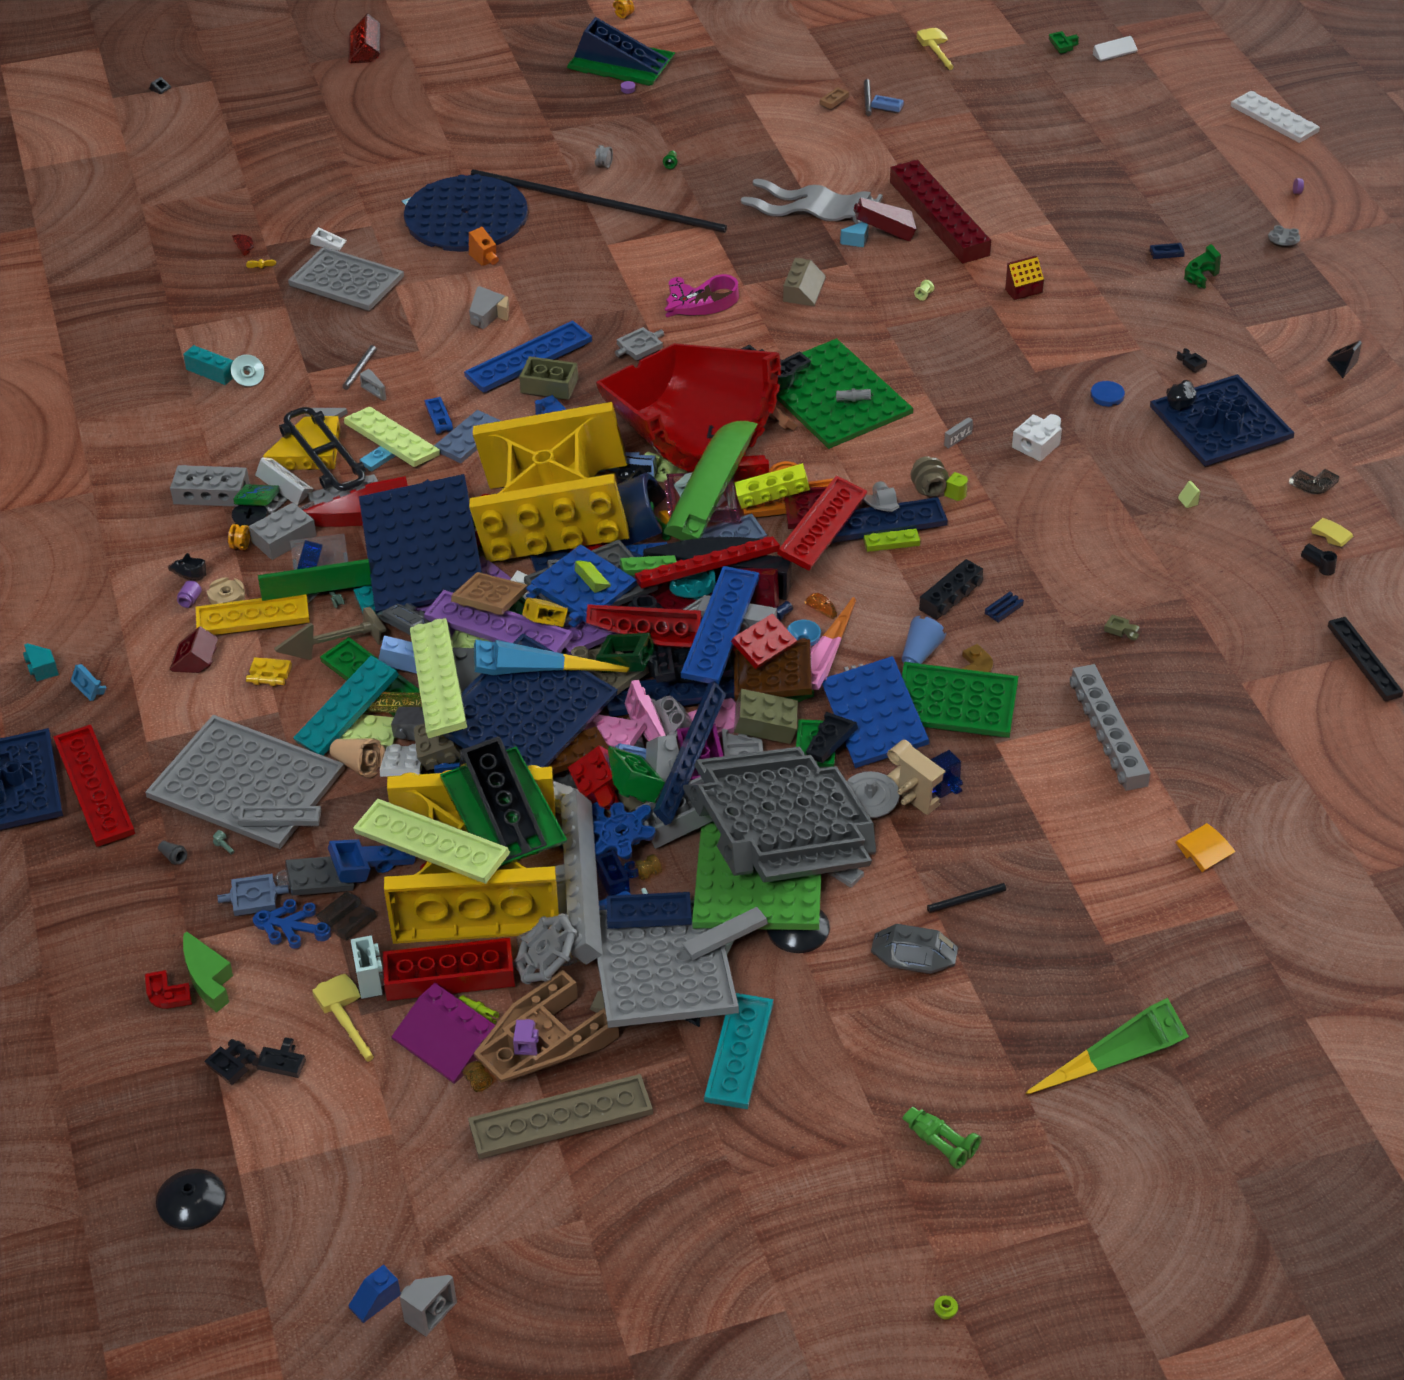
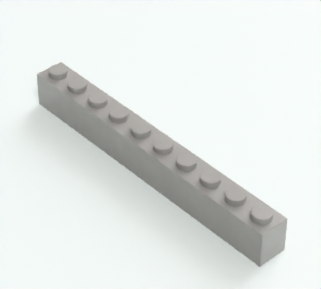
M575 789L560 799L562 831L567 838V842L563 843L566 902L569 921L572 927L577 930V938L574 939L570 953L584 964H588L602 955L592 802Z

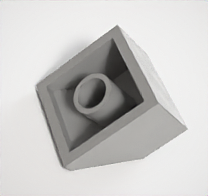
M451 1275L415 1279L410 1286H406L400 1295L404 1322L424 1336H427L457 1303L453 1277Z

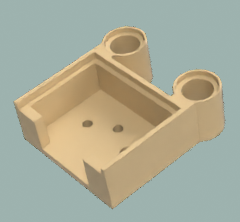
M901 740L888 750L887 756L889 760L895 765H901L887 776L897 784V792L903 797L901 800L902 805L911 803L928 815L941 804L937 796L935 798L932 797V791L942 781L945 770L916 750L907 740Z

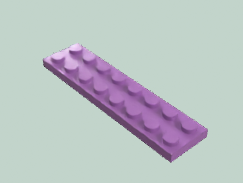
M446 590L441 592L424 613V617L428 621L432 622L435 619L446 618L449 628L492 642L499 640L513 643L523 633L557 653H561L573 637L570 630L554 625L533 622L523 615L508 610L503 615H495L489 611L477 610L470 606H461L458 603L451 602L453 592Z

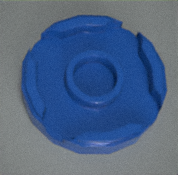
M1100 381L1092 386L1090 396L1096 404L1110 407L1116 403L1118 405L1124 400L1125 391L1116 382Z

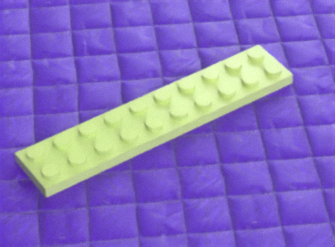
M435 619L432 622L417 624L411 627V640L428 738L467 728L447 619Z

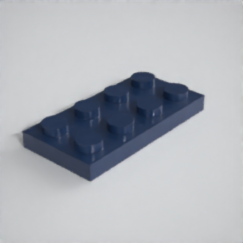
M690 892L606 896L607 929L692 925Z

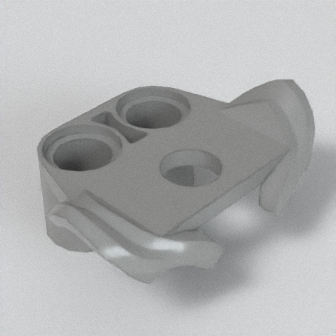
M666 696L657 701L651 699L659 718L662 720L666 736L675 734L677 737V729L690 727L692 719L684 707L673 697Z

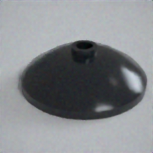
M820 910L819 930L767 929V933L772 943L778 948L791 953H807L824 944L829 935L830 925L827 916Z
M187 1169L180 1171L168 1178L160 1187L156 1196L158 1214L167 1225L176 1229L190 1230L202 1227L214 1220L221 1212L226 1198L225 1188L220 1178L208 1170Z

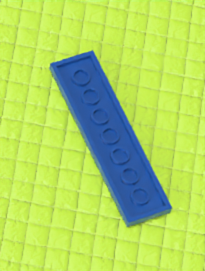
M570 321L464 371V376L484 393L520 376L529 356L554 360L592 342V336L577 323Z
M723 566L681 671V678L705 683L715 681L719 685L734 646L731 640L739 633L759 580V572Z

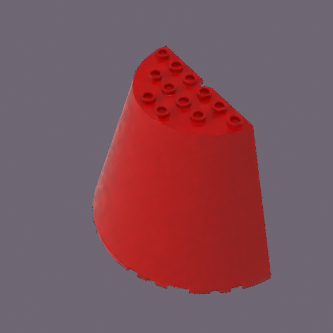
M674 343L639 360L637 367L631 364L597 381L596 384L606 403L612 402L615 412L661 456L674 466L693 472L712 439L707 438L709 425L714 427L711 435H714L721 427L731 422L749 421L757 423L758 425L747 449L749 447L752 448L756 444L757 438L765 431L763 427L769 414H773L776 406V395L780 388L777 380L778 375L781 376L780 354L777 352Z

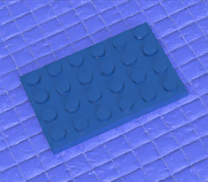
M893 656L829 676L823 681L822 687L833 714L857 722L858 729L845 741L855 768L888 758V750L901 740H907L915 749L930 744Z

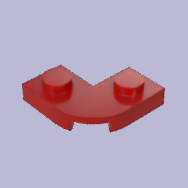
M166 970L145 974L147 997L155 1007L169 1009L192 1005L189 983L168 986Z

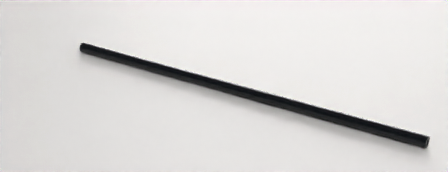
M475 169L471 170V175L479 174L500 179L516 187L725 233L727 230V225Z

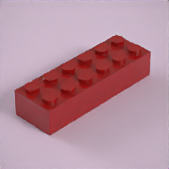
M510 938L383 951L384 987L387 1001L418 998L434 983L450 994L515 987Z

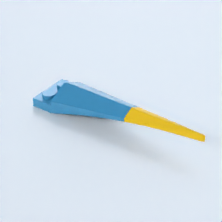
M475 640L474 665L475 672L500 675L553 670L629 671V667L499 640H495V642Z

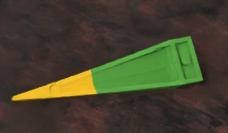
M1166 998L1140 1012L1030 1088L1025 1094H1031L1166 1049L1189 1036L1169 999Z

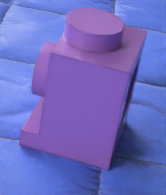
M516 1019L513 1038L515 1054L537 1055L536 1043H538L539 1030L535 1029L534 1020Z

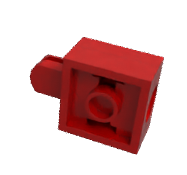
M598 745L568 767L578 791L588 798L592 804L598 802L600 807L610 810V807L618 802L615 794L617 788L613 784L607 749Z

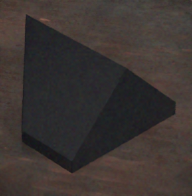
M1360 340L1335 350L1327 358L1328 362L1342 378L1358 362L1362 345Z

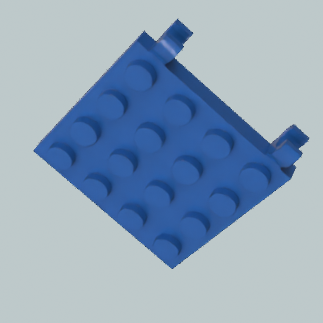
M580 544L532 580L531 584L526 588L529 591L526 597L536 598L541 593L556 604L568 608V611L571 613L569 618L572 619L568 624L575 628L582 621L586 622L587 604L610 606L635 587L637 580ZM575 561L591 562L611 584V587L594 593L575 572Z

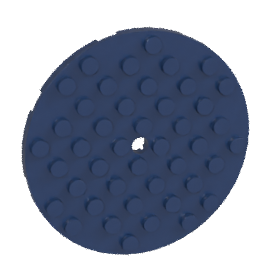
M479 174L458 175L427 184L408 200L404 209L405 226L416 240L430 247L438 246L443 247V250L457 252L469 251V232L477 228L483 227L496 245H499L515 236L519 232V228L525 225L528 217L527 201L516 187L500 179Z

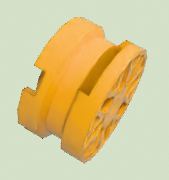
M615 0L613 2L614 12L619 18H625L634 12L632 0H628V2L627 0Z
M232 524L228 534L230 549L239 548L240 550H246L250 542L249 526L242 525L240 527L238 524Z

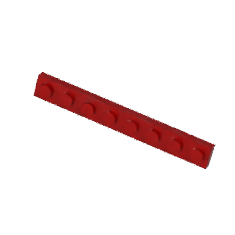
M773 536L764 537L761 540L749 541L724 550L712 551L709 554L697 555L686 560H678L672 564L645 569L635 573V579L642 589L778 552L780 544Z

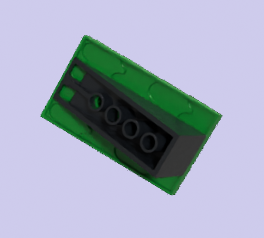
M500 736L462 749L460 752L459 768L440 774V779L467 832L508 847L510 854L499 868L567 842V838L518 748L513 747L506 750Z

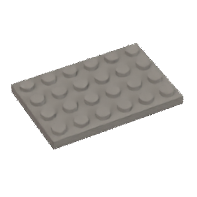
M323 247L288 280L290 286L370 311L404 277V271Z

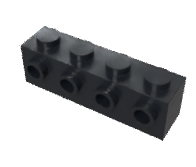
M965 559L920 596L919 610L936 620L939 619L954 605L956 606L962 598L968 596L974 588L982 584L983 568Z

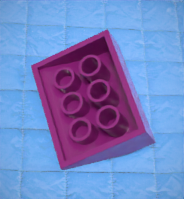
M434 983L417 999L393 1033L392 1039L455 1084L479 1062L474 1056V1052L495 1025Z

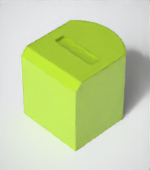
M954 472L946 481L944 496L956 501L963 500L967 495V476Z

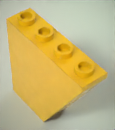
M311 416L303 417L295 425L312 449L330 442L319 426L313 423ZM324 416L325 420L323 422L339 440V416ZM293 435L286 438L282 437L263 455V458H272L287 470L319 469ZM336 448L318 454V457L328 469H335Z

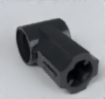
M1310 543L1304 547L1301 557L1318 566L1321 574L1332 575L1335 573L1336 553L1322 551Z

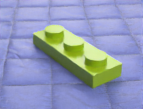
M917 529L872 533L864 535L863 538L867 552L920 546Z

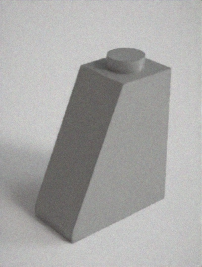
M478 286L469 310L470 323L485 329L498 317L497 304L505 295Z

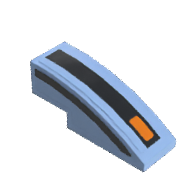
M626 452L627 466L607 469L617 472L621 468H630L634 472L641 466L654 477L657 472L656 455H640V452Z

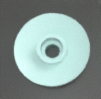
M241 355L232 362L231 375L242 386H255L263 379L264 366L255 356ZM244 371H249L250 374L246 375Z

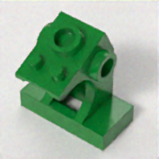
M1212 244L1206 247L1205 253L1190 261L1185 269L1184 279L1191 284L1197 285L1198 288H1206L1207 279L1202 274L1203 272L1209 271L1213 276H1216L1220 271L1221 254Z

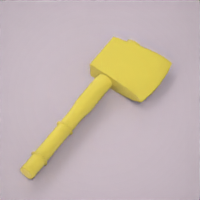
M938 28L918 31L917 39L922 46H930L945 66L952 70L953 65L951 61L947 59L937 45L948 40L947 36Z
M341 974L326 982L319 983L312 990L313 997L325 1014L331 1011L334 1013L359 1049L360 1054L363 1055L367 1062L371 1061L374 1056L369 1050L370 1048L365 1044L359 1035V1031L355 1029L351 1019L343 1009L344 1006L361 997L356 985L346 974Z

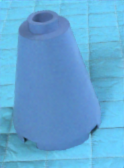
M916 616L913 618L902 655L903 664L904 662L922 664L944 641L947 634L943 632L944 628L940 623L930 617L921 619L920 616Z

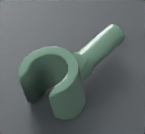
M333 590L329 591L335 608L340 604H345L341 594L336 595Z
M218 830L213 835L214 845L222 846L231 855L234 854L235 851L224 841L227 838L225 833Z

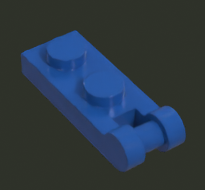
M441 397L424 400L436 435L441 434L442 431H452V422Z

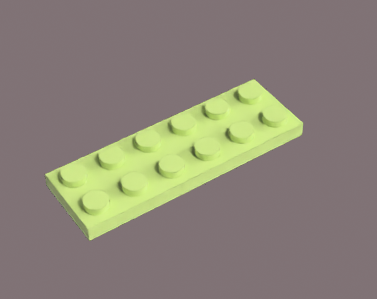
M367 407L344 418V424L413 467L440 455V449L372 407Z

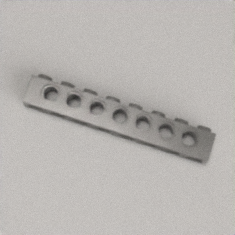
M1095 664L1073 668L1070 685L1075 689L1077 699L1081 701L1083 711L1088 715L1090 725L1095 729L1097 739L1102 743L1106 756L1108 755L1111 767L1117 773L1118 782L1123 785L1125 791L1148 787L1150 771Z

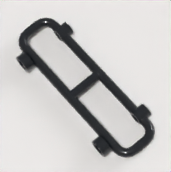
M301 407L288 412L284 416V424L279 425L282 436L286 438L293 435L324 474L319 477L320 484L324 490L333 486L339 491H347L363 484L366 477L364 474L366 471L364 464L354 461L323 422L325 417L322 411L315 412L312 408ZM302 414H309L313 423L319 426L330 442L312 449L290 420ZM336 448L352 468L354 475L358 476V479L346 484H340L318 457V454Z

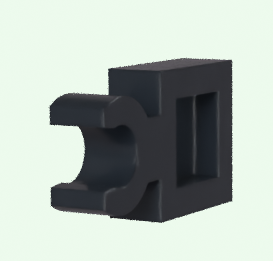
M1187 348L1183 349V353L1177 352V359L1183 361V365L1193 372L1207 365L1206 359L1197 353L1191 354Z

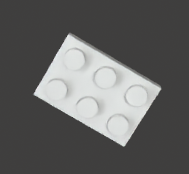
M393 744L387 746L380 766V777L401 776L409 772L421 774L423 765L417 759L416 744L409 746Z

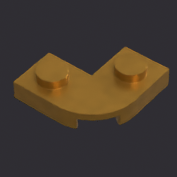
M975 644L962 651V656L970 663L962 669L991 672L993 659L979 644Z

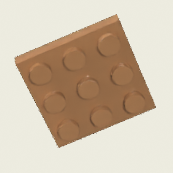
M477 572L451 595V602L458 603L461 606H470L477 610L489 611L495 615H503L527 592V585Z

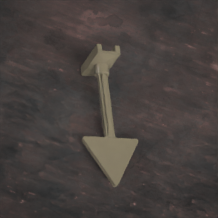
M366 607L363 608V623H360L358 626L313 636L314 625L309 623L275 647L274 650L278 653L311 660L313 645L359 633H370L379 645L383 642L381 633L386 632V628L372 608Z

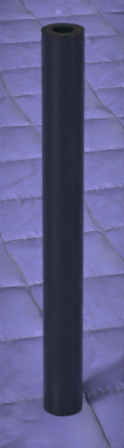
M1004 883L929 904L927 905V910L929 913L1000 893L1006 891V886Z

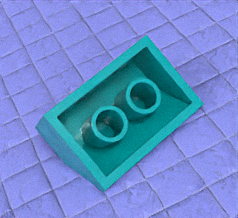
M195 345L183 354L186 370L226 385L233 379L231 365L234 360Z

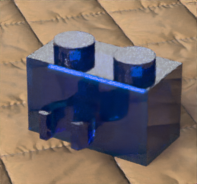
M950 750L930 759L945 770L942 781L933 788L932 793H935L941 799L952 792L954 794L962 792V789L959 787L963 785L960 779L962 761Z
M615 850L595 856L597 873L608 896L617 895L624 891L630 893L629 878L639 876L638 869H634V861H629L622 866Z

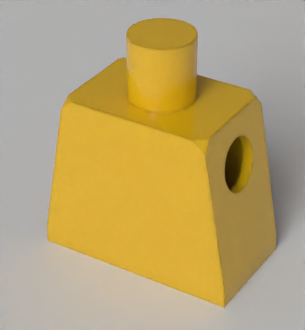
M527 597L522 615L533 622L563 627L568 608L550 601ZM549 610L553 612L551 617L548 615Z

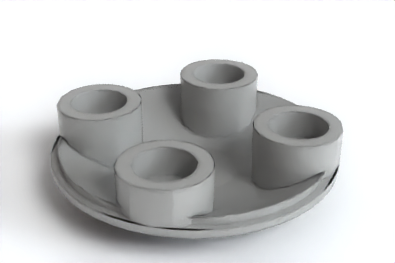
M1276 225L1274 230L1268 234V238L1279 245H1294L1300 241L1299 230L1296 228L1287 229Z

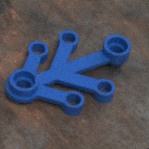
M287 899L283 904L284 906L271 912L262 910L253 916L254 925L258 929L266 931L269 942L273 945H277L282 941L281 933L274 930L273 926H278L282 929L288 939L289 946L293 949L299 948L302 942L300 936L295 934L292 929L314 933L315 939L318 941H327L331 937L330 926L325 922H320L316 925L298 922L301 919L312 917L316 914V907L313 903H306L303 906V910L283 919L277 918L297 910L296 901Z

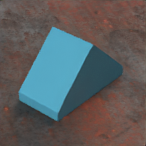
M861 222L841 229L840 243L842 245L864 247L868 237L869 224Z

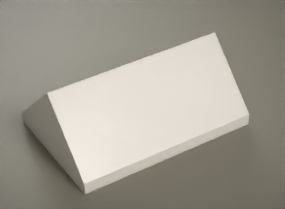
M261 458L255 475L268 485H279V493L297 506L308 496L307 493L313 491L312 487L274 459Z

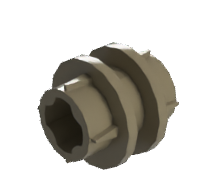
M929 456L916 460L910 473L911 480L915 484L917 491L929 496L943 493L946 488V481L949 478L943 463L939 459Z

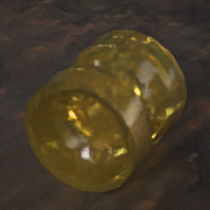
M655 854L647 856L646 860L640 859L634 862L635 871L642 881L648 879L652 874L657 875L662 872L661 864Z
M480 1061L469 1063L463 1070L464 1077L467 1081H470V1086L475 1092H482L492 1084V1077L488 1072H485V1067Z

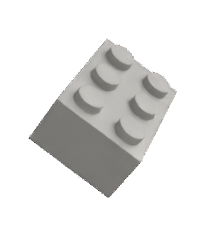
M291 503L249 526L252 543L271 560L316 536L314 519L295 503Z

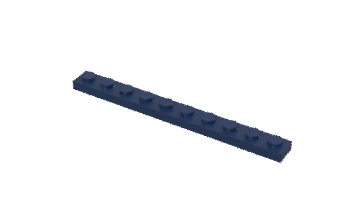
M715 681L707 686L653 810L664 825L671 824L685 792L683 785L688 784L695 769V762L701 755L726 696Z

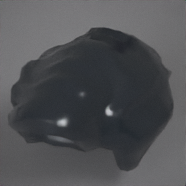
M1183 380L1180 384H1173L1166 391L1168 403L1175 410L1191 405L1196 397L1194 386L1189 380Z
M186 553L183 559L176 560L168 566L169 571L184 579H193L195 581L206 576L205 560L192 558L189 553Z

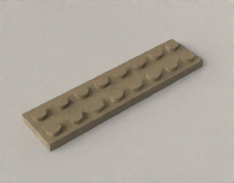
M641 1074L470 1117L468 1122L478 1158L482 1159L652 1115L653 1108Z

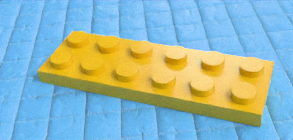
M307 594L262 601V598L195 607L196 629L201 626L213 635L310 622Z

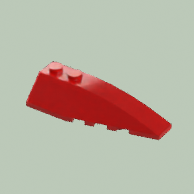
M406 476L369 483L363 489L358 491L354 489L349 491L350 494L343 497L339 495L328 503L322 502L303 511L314 519L315 527L362 526L359 496L408 486Z
M587 604L586 624L619 634L650 633L653 644L658 646L691 648L702 621L700 610Z

